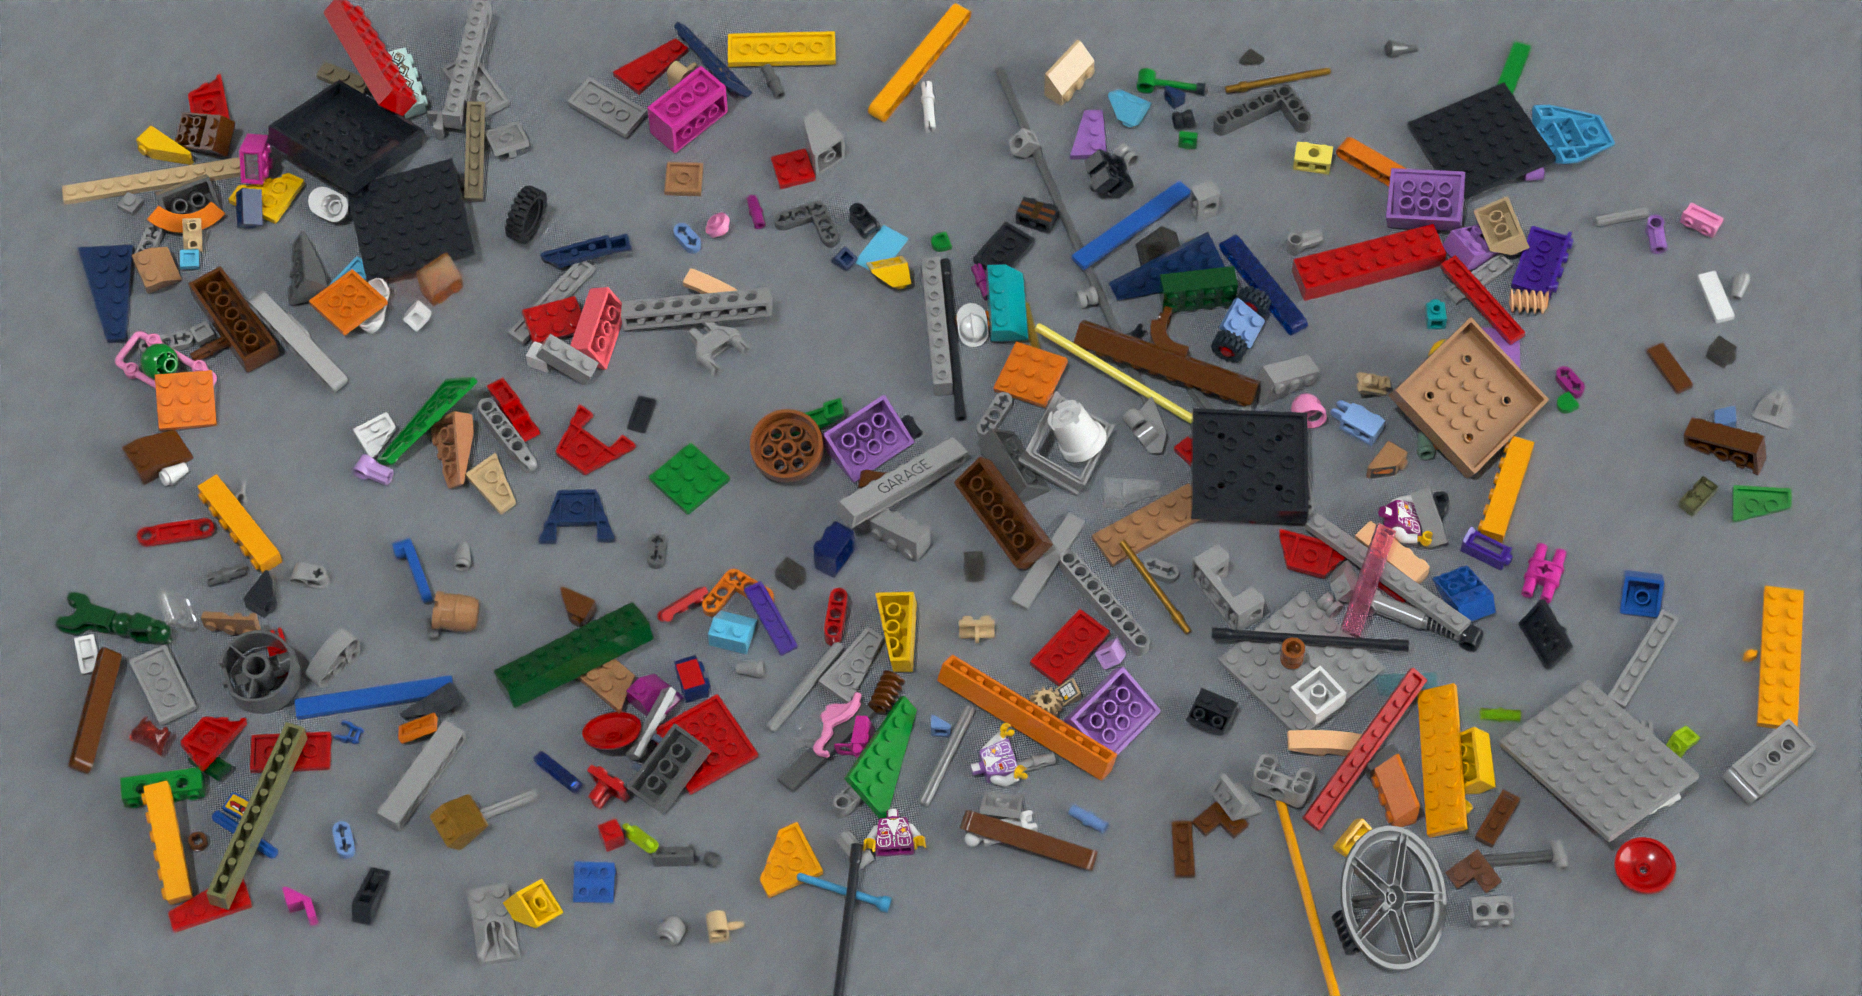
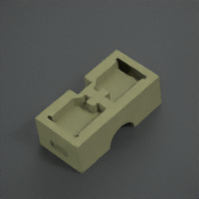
M1702 476L1693 485L1692 491L1689 490L1680 499L1678 507L1691 517H1694L1717 493L1719 486L1705 476Z

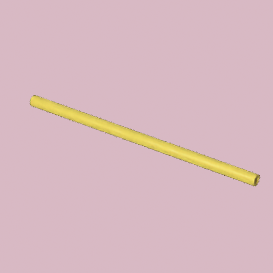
M1037 324L1035 331L1146 398L1153 397L1156 404L1191 424L1192 414L1043 324Z

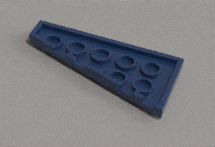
M679 21L674 25V28L678 31L677 35L686 40L687 45L703 60L701 63L713 72L712 74L729 91L735 92L738 96L741 94L747 98L750 96L752 91L686 25Z
M133 244L78 247L108 343H124L127 341L133 269L132 254H134Z

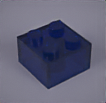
M835 520L831 526L828 525L821 540H817L813 546L815 569L835 579L855 551V537L852 529Z

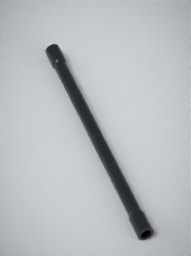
M943 258L940 260L955 402V420L962 422L967 417L962 388L951 281L950 259Z
M1212 627L1211 639L1219 640L1235 639L1281 643L1293 637L1300 639L1304 644L1389 649L1391 651L1405 652L1409 650V640L1402 639L1387 640L1278 633Z
M859 843L851 844L850 866L833 996H843L859 868L863 853V845Z

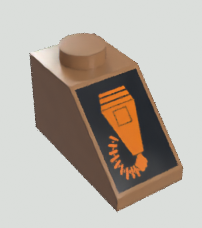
M1388 441L1368 466L1366 477L1371 479L1396 475L1399 470H1403L1406 467L1408 452Z

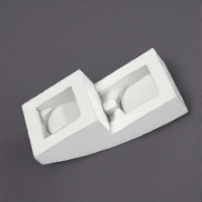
M94 634L74 638L81 674L93 672L98 654Z

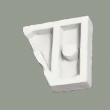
M385 412L354 428L353 432L367 455L375 459L396 431V426L388 413Z

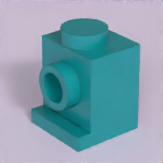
M1438 299L1426 302V329H1445L1447 322L1445 302H1440Z

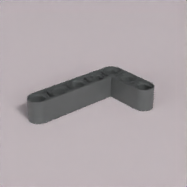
M1280 84L1217 113L1214 116L1213 131L1216 135L1224 136L1281 110L1297 132L1306 133L1310 129L1311 113L1290 85Z

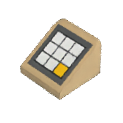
M1074 678L1069 679L1055 689V691L1059 692V697L1063 699V707L1081 700V692Z

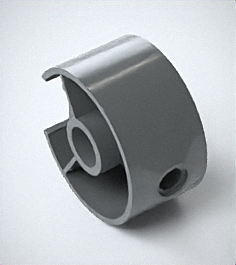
M254 630L240 634L228 643L220 656L219 664L226 681L222 682V685L225 689L229 688V694L236 705L247 712L255 714L275 712L287 705L297 693L301 679V667L295 650L274 633ZM261 646H272L285 651L282 654H276L268 658L261 653H252L247 657L243 655L245 652ZM237 660L243 663V673L235 675L237 685L241 686L250 682L247 698L235 694L229 676ZM264 669L262 673L255 675L258 671ZM289 672L285 682L278 690L266 697L260 698L261 692L273 688L277 677Z

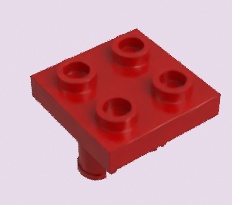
M590 765L587 772L596 784L587 796L592 801L591 803L601 810L611 796H615L626 804L630 796L627 793L628 789L623 785L624 782L616 776L610 777L608 771L603 767Z

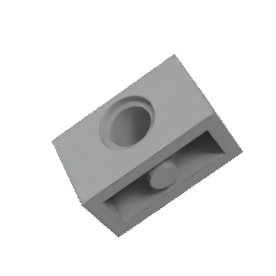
M1211 180L1191 187L1189 209L1197 222L1217 215L1220 191L1217 186L1213 185Z

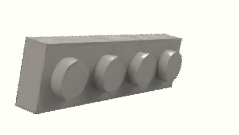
M672 687L661 690L642 725L640 735L633 741L626 754L630 759L641 758L647 752V744L652 740L653 734L657 733L656 728L658 724L663 722L666 716L664 713L675 700L676 690Z

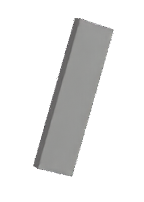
M1499 253L1471 273L1485 287L1512 269L1513 264L1502 253ZM1455 284L1444 290V294L1455 305L1467 299Z

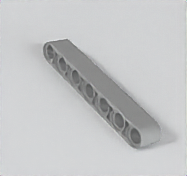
M261 290L247 302L251 310L331 393L335 394L349 382L345 374L265 291Z
M1063 551L1060 554L1059 563L1061 572L1135 655H1146L1149 651L1150 643L1148 634L1074 551Z

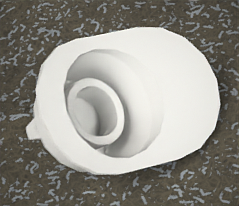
M318 187L309 195L308 204L311 211L328 221L338 222L349 213L347 199L330 188Z
M975 303L963 305L957 313L960 339L969 347L980 346L988 337L985 310Z

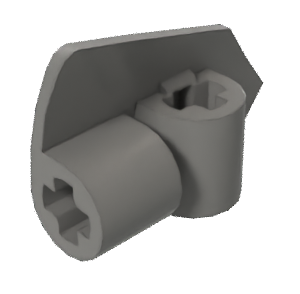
M1150 397L1139 411L1136 408L1128 410L1124 414L1123 420L1150 454H1161L1164 449L1167 432L1154 399Z

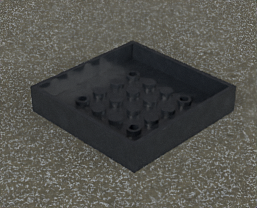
M338 80L269 125L267 143L351 194H354L421 148L424 129L399 114L378 105L375 100Z
M1193 408L1191 417V519L1307 523L1309 513L1307 413Z

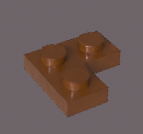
M1217 801L1192 820V824L1204 837H1207L1221 826L1235 839L1249 828V823L1244 818L1232 821Z
M1478 849L1445 872L1456 889L1474 878L1486 894L1502 882Z

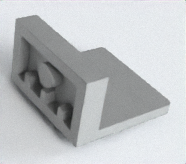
M1226 774L1220 775L1210 790L1232 821L1257 815L1262 811L1241 782L1232 783Z

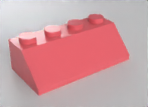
M609 287L592 288L589 290L570 344L573 348L597 361V368L607 370L622 325V302Z

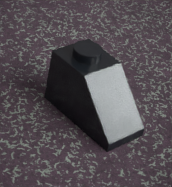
M268 570L263 572L243 598L245 607L263 618L272 613L276 607L272 579Z

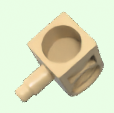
M678 61L673 62L667 71L668 86L673 88L691 74L697 67V64L693 62L686 67Z
M715 910L706 914L710 944L729 941V930L744 927V921L727 922L725 911Z

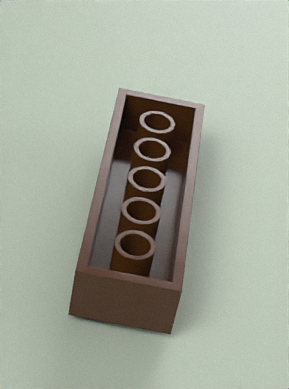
M221 266L188 283L192 297L219 335L224 338L227 346L246 373L279 356L276 342Z
M979 457L953 482L1016 568L1028 570L1054 545L991 460Z

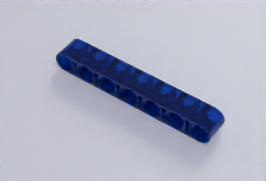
M1237 234L1219 243L1223 255L1234 266L1235 270L1249 287L1258 288L1260 292H1265L1264 295L1269 296L1268 299H1271V305L1268 310L1290 336L1308 327L1305 316Z

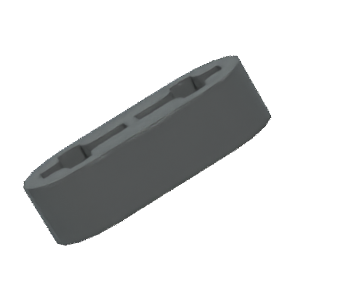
M654 533L649 537L647 560L650 568L660 569L665 564L666 538L661 533ZM656 540H660L659 548H655ZM655 554H658L659 559L657 562H654Z

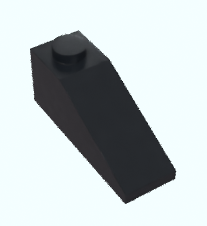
M449 682L401 712L400 715L402 718L426 716L431 713L445 714L450 711L454 714L462 708L461 704L464 701L453 684Z
M374 867L370 868L352 902V922L372 925L378 913L391 871Z

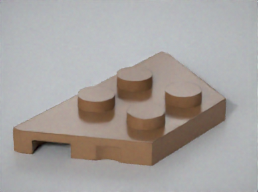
M616 659L577 677L580 682L619 714L623 711V704L627 699L626 690L636 680L635 675Z

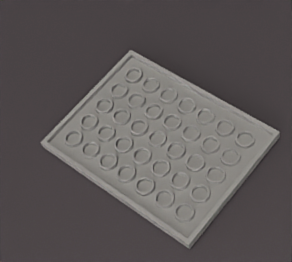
M1589 679L1499 741L1501 748L1608 842L1614 840L1699 779L1698 772Z

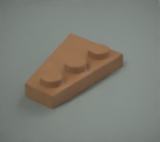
M203 611L201 616L203 626L211 631L220 630L230 635H240L249 631L261 630L255 613H250L249 617L242 616L241 613H234V616H229L224 612Z

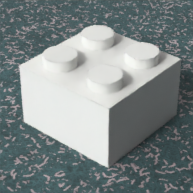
M1320 665L1290 687L1289 699L1315 726L1345 704L1347 693Z

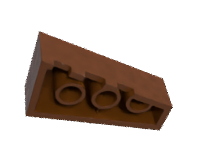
M1691 417L1683 434L1686 447L1706 455L1712 453L1718 460L1723 462L1729 460L1737 463L1736 467L1744 469V467L1753 470V474L1758 476L1767 459L1765 436L1756 432L1752 433L1740 428L1725 426L1721 423H1713L1705 419Z

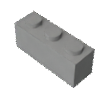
M549 334L543 341L536 354L537 358L582 385L592 377L598 365L597 361L552 334Z

